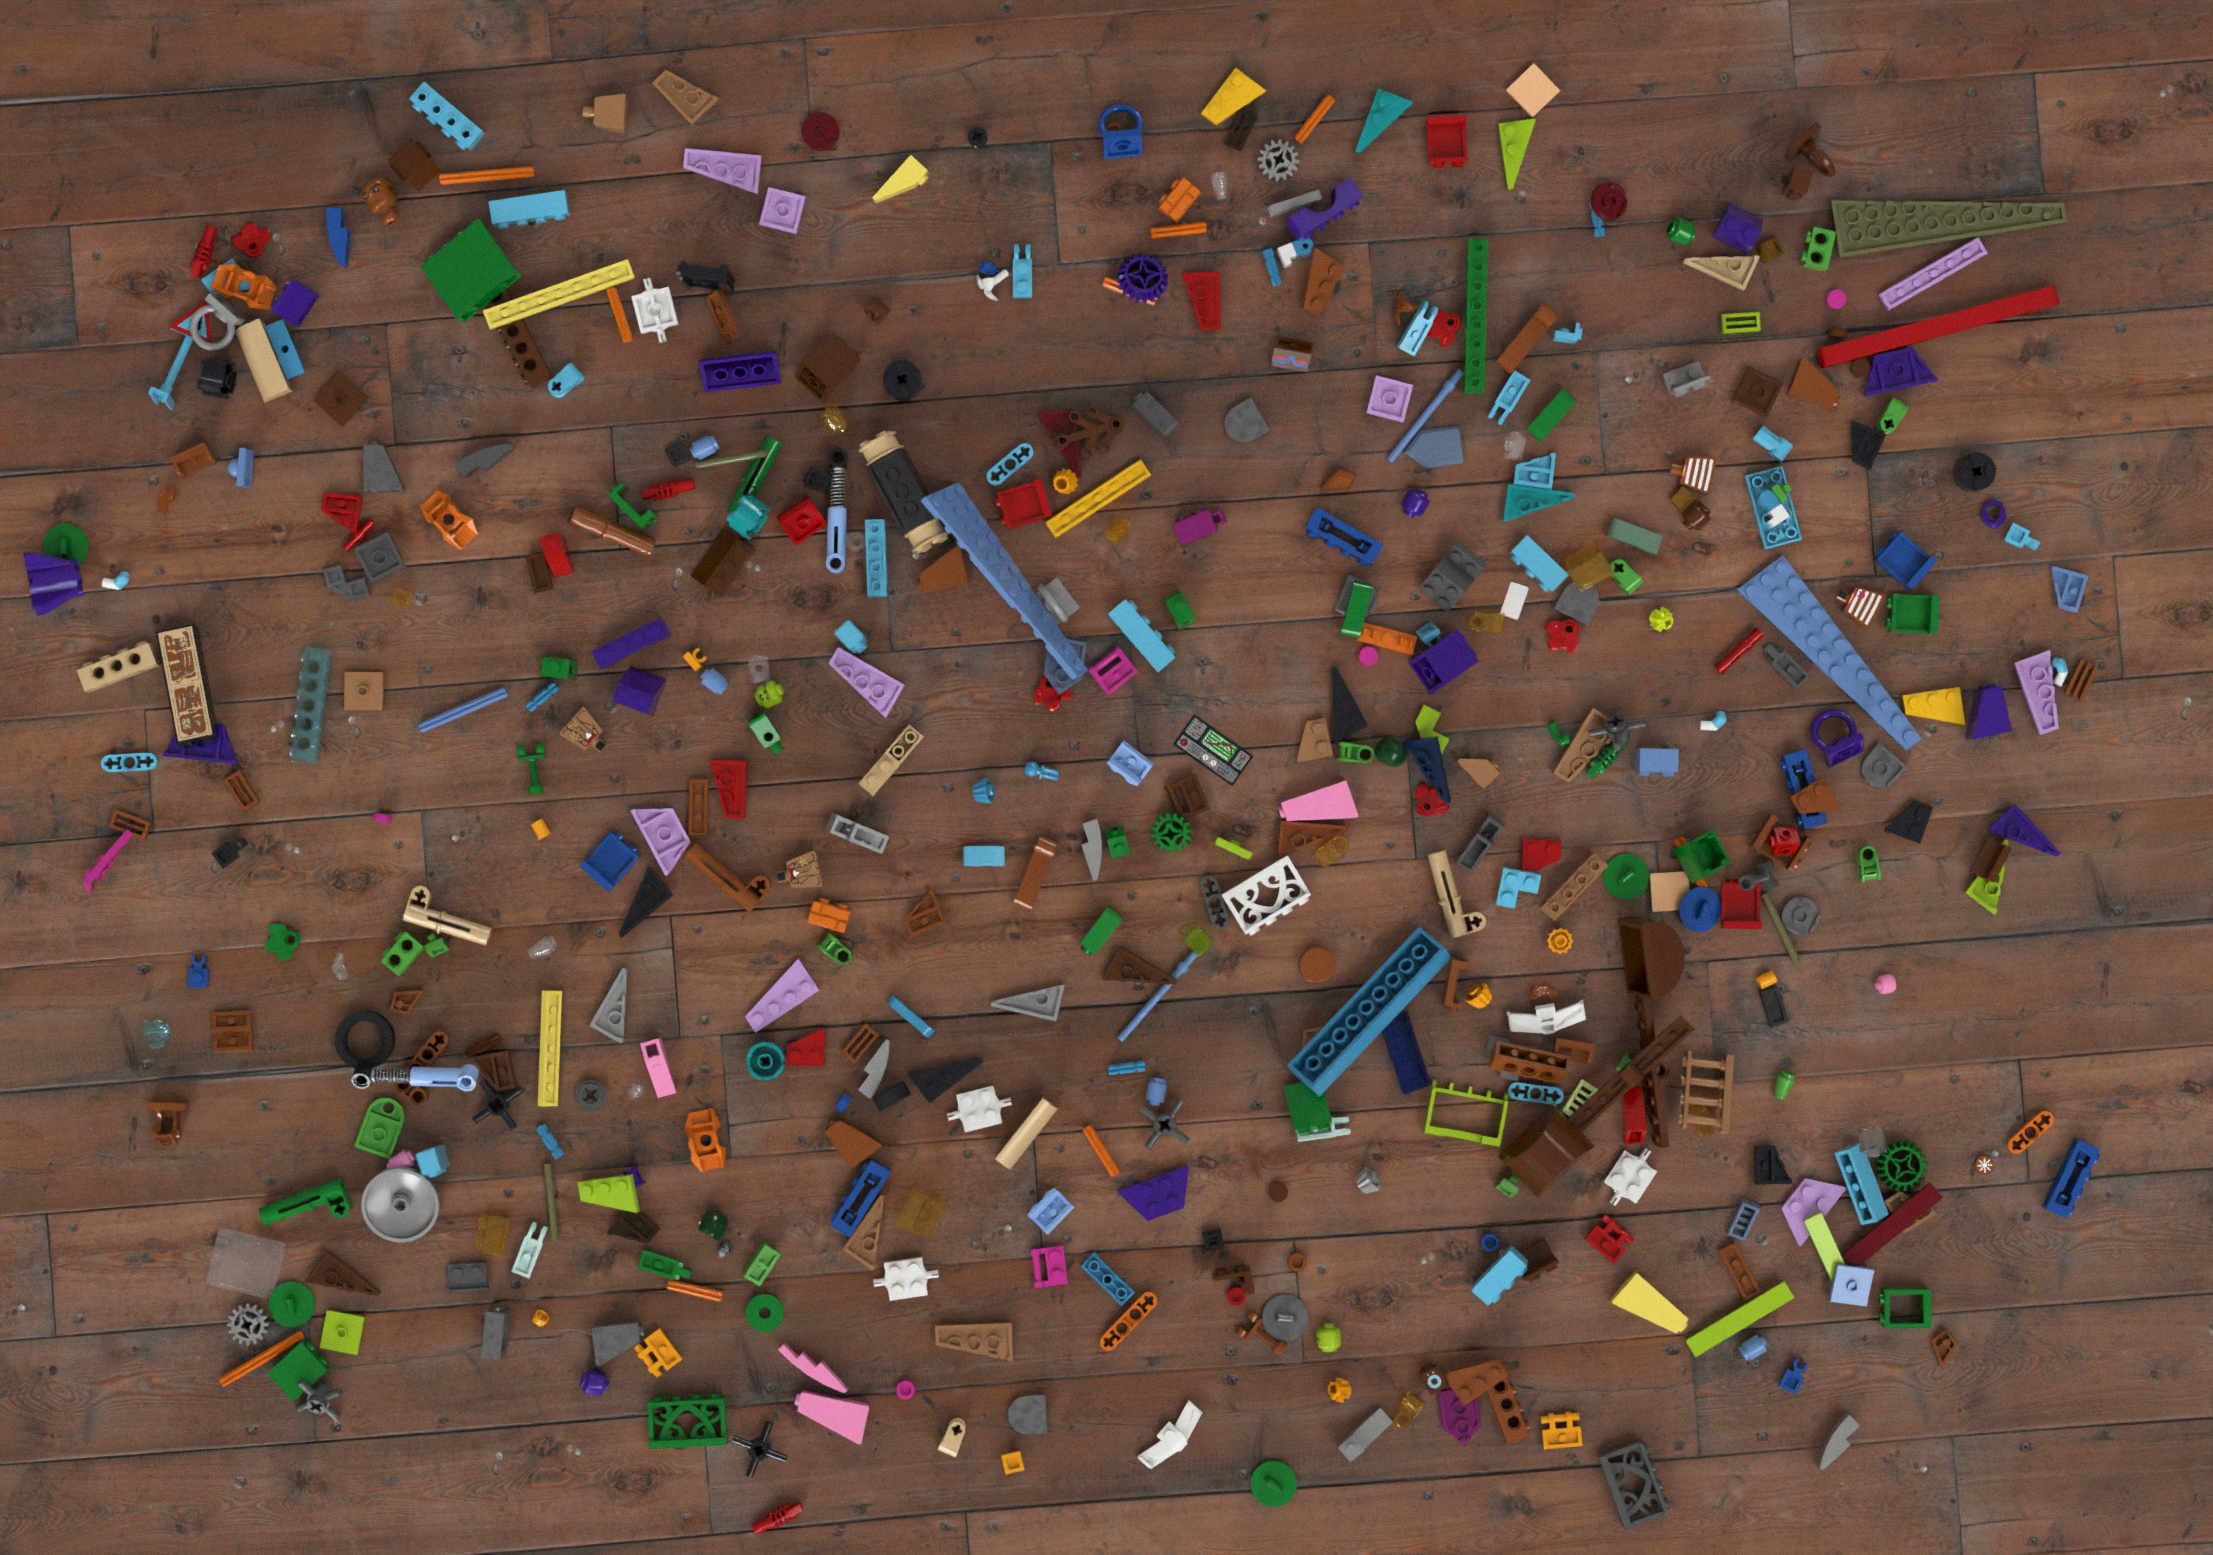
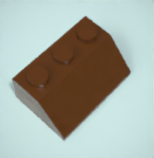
M723 529L693 571L691 577L722 598L755 551Z

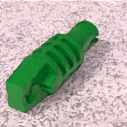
M1629 741L1621 744L1620 750H1615L1613 743L1610 746H1605L1589 763L1592 767L1587 771L1586 775L1591 780L1598 773L1602 775L1618 758V753Z

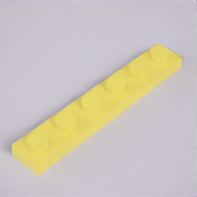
M542 991L538 1106L542 1107L558 1106L562 991Z

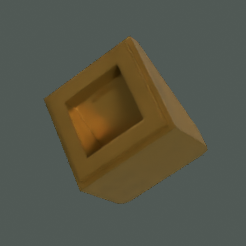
M1776 237L1755 247L1763 264L1784 254Z

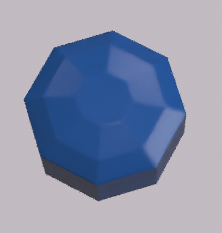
M981 261L978 270L984 275H996L997 265Z
M846 1093L841 1094L836 1102V1109L842 1113L845 1112L852 1097Z
M1485 1233L1481 1237L1480 1245L1485 1251L1494 1252L1499 1247V1239L1494 1233Z

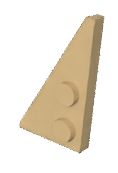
M1760 256L1685 258L1683 264L1744 291Z

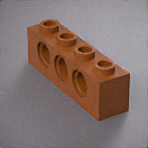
M1496 1041L1490 1052L1489 1069L1563 1085L1570 1073L1571 1057Z
M1508 1377L1502 1380L1504 1382L1502 1389L1497 1390L1493 1386L1487 1390V1394L1505 1441L1510 1445L1528 1438V1432L1531 1429L1528 1421H1523L1521 1416L1524 1413L1521 1403H1516L1514 1396L1517 1395L1515 1387L1513 1384H1509ZM1505 1398L1511 1400V1404L1507 1408L1501 1406V1402ZM1515 1416L1518 1418V1422L1513 1426L1509 1425L1508 1419Z

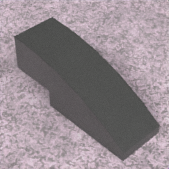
M512 444L488 447L463 458L454 466L467 479L479 468L487 473L516 448Z
M1489 813L1455 864L1472 874L1505 827V822Z

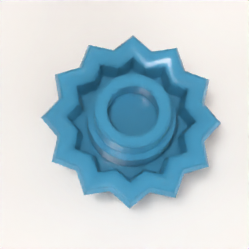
M989 777L974 783L972 786L974 799L977 802L993 803L995 786L991 783Z

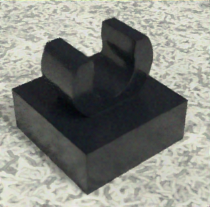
M1221 1228L1202 1232L1205 1251L1225 1248Z

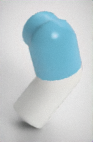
M122 571L115 579L103 578L102 587L120 590L129 583L130 574Z
M2055 657L2052 660V666L2056 668L2057 674L2053 684L2061 687L2068 674V669L2063 658Z
M1718 711L1712 721H1700V730H1718L1726 723L1727 717L1725 713Z

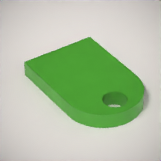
M383 1097L371 1103L354 1147L391 1159L406 1119V1113L402 1104L390 1097ZM387 1102H391L394 1105L392 1113H387L384 1109V1105Z

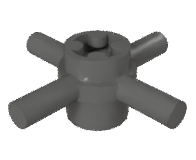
M1616 707L1614 709V716H1611L1606 721L1607 726L1590 729L1589 736L1594 737L1608 734L1614 744V749L1620 750L1621 744H1625L1630 739L1629 730L1647 727L1646 720L1628 723L1622 716V709Z
M1178 1099L1168 1113L1156 1114L1144 1104L1141 1106L1139 1111L1153 1120V1128L1155 1130L1145 1143V1147L1151 1150L1160 1136L1170 1134L1184 1144L1189 1141L1190 1138L1176 1128L1174 1119L1184 1105V1102ZM1167 1119L1169 1127L1167 1129L1160 1128V1120L1165 1121Z
M300 1379L297 1382V1385L308 1394L307 1401L295 1406L297 1412L309 1409L313 1413L320 1414L325 1411L334 1421L340 1418V1415L329 1404L331 1399L342 1395L343 1391L341 1388L332 1390L328 1385L321 1383L316 1384L312 1388L304 1379Z

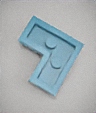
M1503 867L1496 905L1515 908L1519 890L1538 894L1541 874Z

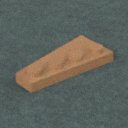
M1591 707L1551 773L1570 783L1586 767V764L1612 741L1608 734L1594 737L1589 736L1590 729L1606 727V721L1609 717Z
M1012 1322L935 1325V1345L1013 1362Z

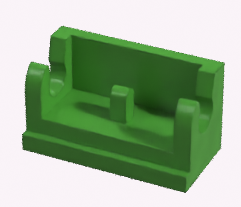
M763 1240L743 1269V1276L756 1285L761 1286L781 1254L775 1247L772 1248Z

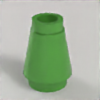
M1781 1070L1780 1074H1777L1774 1097L1785 1100V1097L1796 1081L1794 1079L1795 1074L1785 1070Z

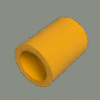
M543 819L531 824L539 840L551 834Z
M1772 970L1756 977L1761 990L1777 983L1776 976Z

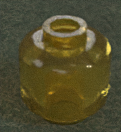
M828 406L819 417L821 418V426L830 434L843 433L848 427L846 423L848 416L837 406Z

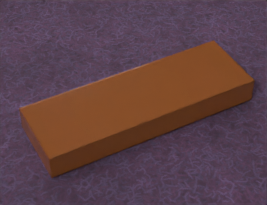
M689 779L688 836H708L709 779Z
M1735 1241L1717 1250L1744 1301L1762 1293Z

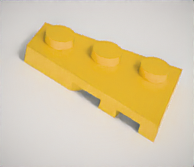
M1235 68L1201 112V115L1217 126L1236 111L1264 94L1266 90Z
M1960 687L1901 696L1904 715L1965 725Z

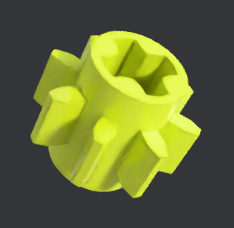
M1661 607L1660 610H1653L1649 617L1650 626L1659 632L1662 629H1669L1673 624V617H1671L1673 613L1664 607Z

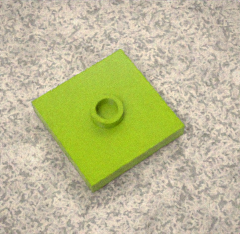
M1216 837L1214 841L1215 845L1249 860L1253 854L1241 848V843L1232 839L1228 842Z
M328 1309L326 1311L320 1348L358 1355L366 1316Z

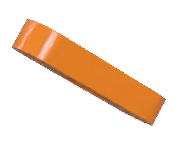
M2044 1110L2037 1112L2007 1140V1150L2014 1154L2022 1153L2053 1125V1115ZM2041 1115H2048V1123H2041L2039 1125V1127H2041V1130H2039V1128L2036 1125H2034L2033 1122L2035 1121V1123L2038 1124L2042 1120ZM2028 1127H2033L2035 1130V1134L2031 1138L2025 1135V1130ZM2022 1138L2027 1140L2026 1143L2024 1141H2021L2018 1144L2019 1149H2012L2013 1141L2018 1142Z

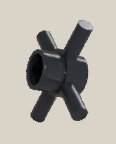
M486 1079L479 1082L489 1098L486 1102L487 1108L472 1117L473 1121L477 1124L492 1114L494 1116H502L510 1130L516 1128V1123L507 1111L510 1108V1101L523 1093V1088L519 1085L504 1095L502 1093H495ZM496 1099L501 1101L503 1108H494Z

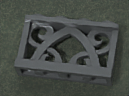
M1641 1440L1597 1455L1625 1530L1669 1514L1667 1511L1670 1508L1666 1497L1663 1498L1661 1494L1663 1486L1660 1479L1656 1480L1654 1475L1657 1472L1654 1462H1650L1647 1456L1650 1454L1649 1448ZM1633 1450L1638 1451L1641 1456L1640 1460L1636 1462L1634 1461V1456H1632L1630 1464L1627 1463L1628 1453ZM1623 1454L1622 1462L1608 1461L1609 1458ZM1644 1463L1648 1473L1640 1468L1644 1465ZM1620 1469L1624 1470L1623 1478L1618 1480L1615 1475L1621 1473ZM1628 1471L1636 1473L1645 1479V1484L1639 1498L1629 1491L1619 1492L1618 1488L1627 1480ZM1652 1485L1655 1490V1493H1650ZM1627 1496H1630L1634 1499L1635 1503L1633 1504L1630 1500V1503L1626 1504L1624 1500ZM1656 1499L1658 1507L1655 1511L1649 1512L1642 1506L1644 1502L1652 1507L1650 1500ZM1639 1509L1645 1514L1632 1520L1629 1519Z

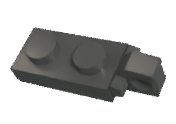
M1770 643L1763 648L1769 656L1767 658L1770 662L1769 664L1795 690H1798L1811 677L1784 649L1782 650L1780 647L1775 649Z

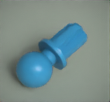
M1033 761L1028 762L1024 767L1026 775L1030 777L1040 775L1039 779L1043 777L1056 781L1060 773L1059 770L1045 767V764L1041 768Z

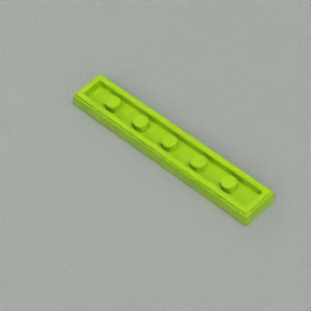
M1782 1281L1685 1339L1694 1356L1697 1357L1795 1297L1785 1281Z

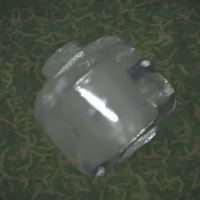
M632 1079L628 1084L626 1092L633 1100L642 1099L648 1086L642 1080Z

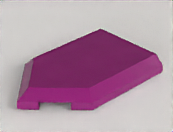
M1452 1388L1438 1391L1443 1430L1466 1446L1472 1435L1482 1424L1478 1397L1464 1406Z

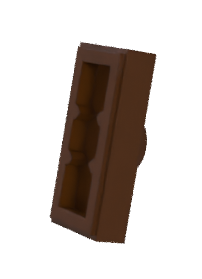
M544 552L525 556L534 593L554 589Z

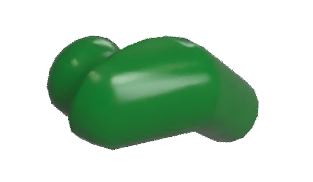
M1557 722L1548 724L1552 738L1560 746L1570 744L1569 735H1561Z

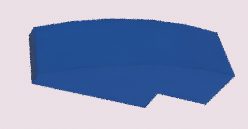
M326 207L327 232L332 250L340 266L348 269L351 230L344 228L345 210L342 208Z

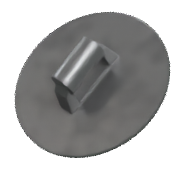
M1283 1294L1275 1296L1268 1301L1263 1309V1326L1267 1333L1277 1340H1293L1299 1337L1306 1329L1308 1323L1307 1309L1301 1300L1292 1295Z

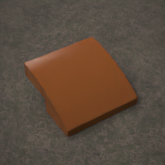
M251 1010L212 1012L214 1053L253 1051Z

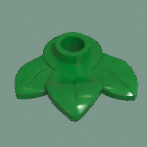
M284 924L269 925L267 928L272 936L266 941L263 948L270 952H277L279 961L289 959L293 954L294 948L298 947L301 942L300 934L296 930H288ZM291 935L295 938L293 943L288 940Z

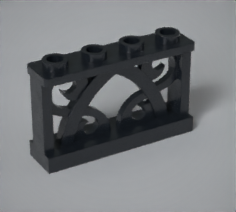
M684 260L681 261V265L677 266V276L687 290H691V287L714 290L722 289L725 295L733 296L735 276L728 266L720 265V269L688 265Z

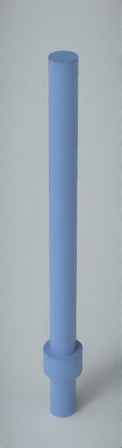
M1458 369L1449 380L1445 381L1441 391L1386 458L1389 462H1394L1446 395L1455 389V384L1464 374L1461 370Z
M1192 951L1183 962H1179L1176 966L1177 969L1171 976L1178 979L1182 974H1185L1198 955ZM1163 984L1117 1036L1121 1042L1128 1037L1173 984Z

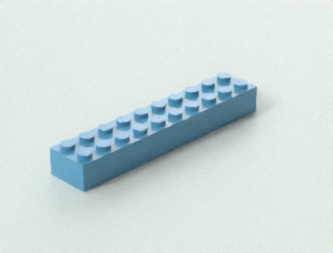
M1418 927L1287 1065L1288 1068L1320 1097L1452 958L1446 948L1422 928Z

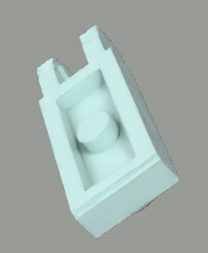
M1331 1117L1332 1126H1329V1129L1324 1131H1318V1129L1311 1130L1310 1134L1300 1136L1298 1133L1297 1140L1301 1142L1348 1135L1351 1133L1349 1128L1335 1130L1334 1124L1348 1123L1349 1117Z
M532 1222L528 1234L523 1240L511 1271L528 1279L531 1277L544 1244L543 1240L548 1231V1227L544 1226L541 1229L539 1239L532 1238L537 1228V1223Z

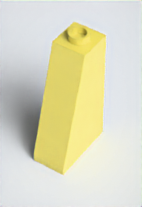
M1635 1271L1609 1299L1614 1305L1674 1333L1682 1332L1688 1325L1687 1321L1689 1319Z

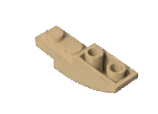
M909 724L863 777L859 785L874 796L924 736Z

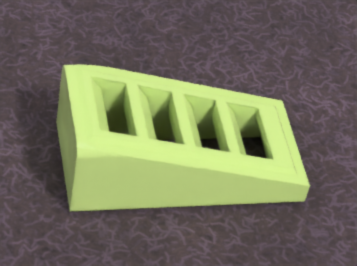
M1581 1079L1561 1111L1570 1116L1574 1113L1569 1109L1570 1106L1575 1109L1579 1108L1578 1105L1573 1103L1574 1099L1583 1104L1598 1089ZM1581 1087H1585L1586 1089L1590 1090L1591 1093L1587 1094L1586 1092L1581 1090ZM1578 1092L1587 1099L1584 1101L1577 1096Z

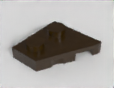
M625 1211L607 1233L648 1244L660 1228L641 1211L638 1213Z

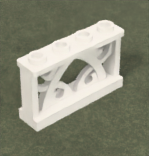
M1286 855L1223 893L1222 897L1245 935L1249 933L1251 936L1260 930L1259 926L1266 923L1268 926L1276 921L1275 917L1282 913L1284 916L1293 911L1292 906L1297 903L1301 906L1308 902V897L1311 893L1290 858ZM1288 865L1296 880L1286 881L1284 866ZM1270 876H1274L1275 881L1279 880V883L1270 884L1268 879ZM1261 881L1269 888L1279 887L1278 897L1273 907L1253 903L1259 893L1257 882ZM1293 883L1298 885L1300 894L1295 898H1291L1289 894L1295 890L1292 888L1286 889L1287 884ZM1249 889L1254 891V896L1250 901L1247 900L1250 896L1246 894ZM1233 897L1244 905L1239 914L1230 900ZM1284 898H1285V900H1287L1288 902H1290V903H1288L1287 905H1285V906H1283L1282 908H1280L1281 905H1282V903H1283ZM1247 908L1252 909L1249 912V918L1251 915H1256L1257 917L1256 921L1252 924L1246 923L1243 919V914ZM1261 912H1263V913H1272V914H1270V915H1268L1267 917H1265V918L1262 919V914H1261Z

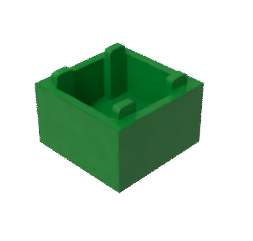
M1713 829L1701 833L1673 849L1690 883L1700 881L1731 863Z

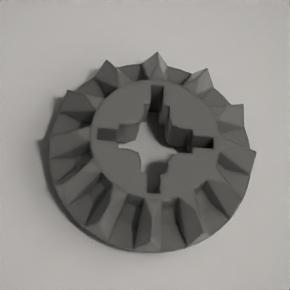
M597 1080L583 1081L576 1089V1101L586 1110H596L604 1104L606 1090L603 1084ZM597 1089L594 1095L596 1098L594 1100L590 1098L585 1101L586 1096H588L587 1090L593 1091Z

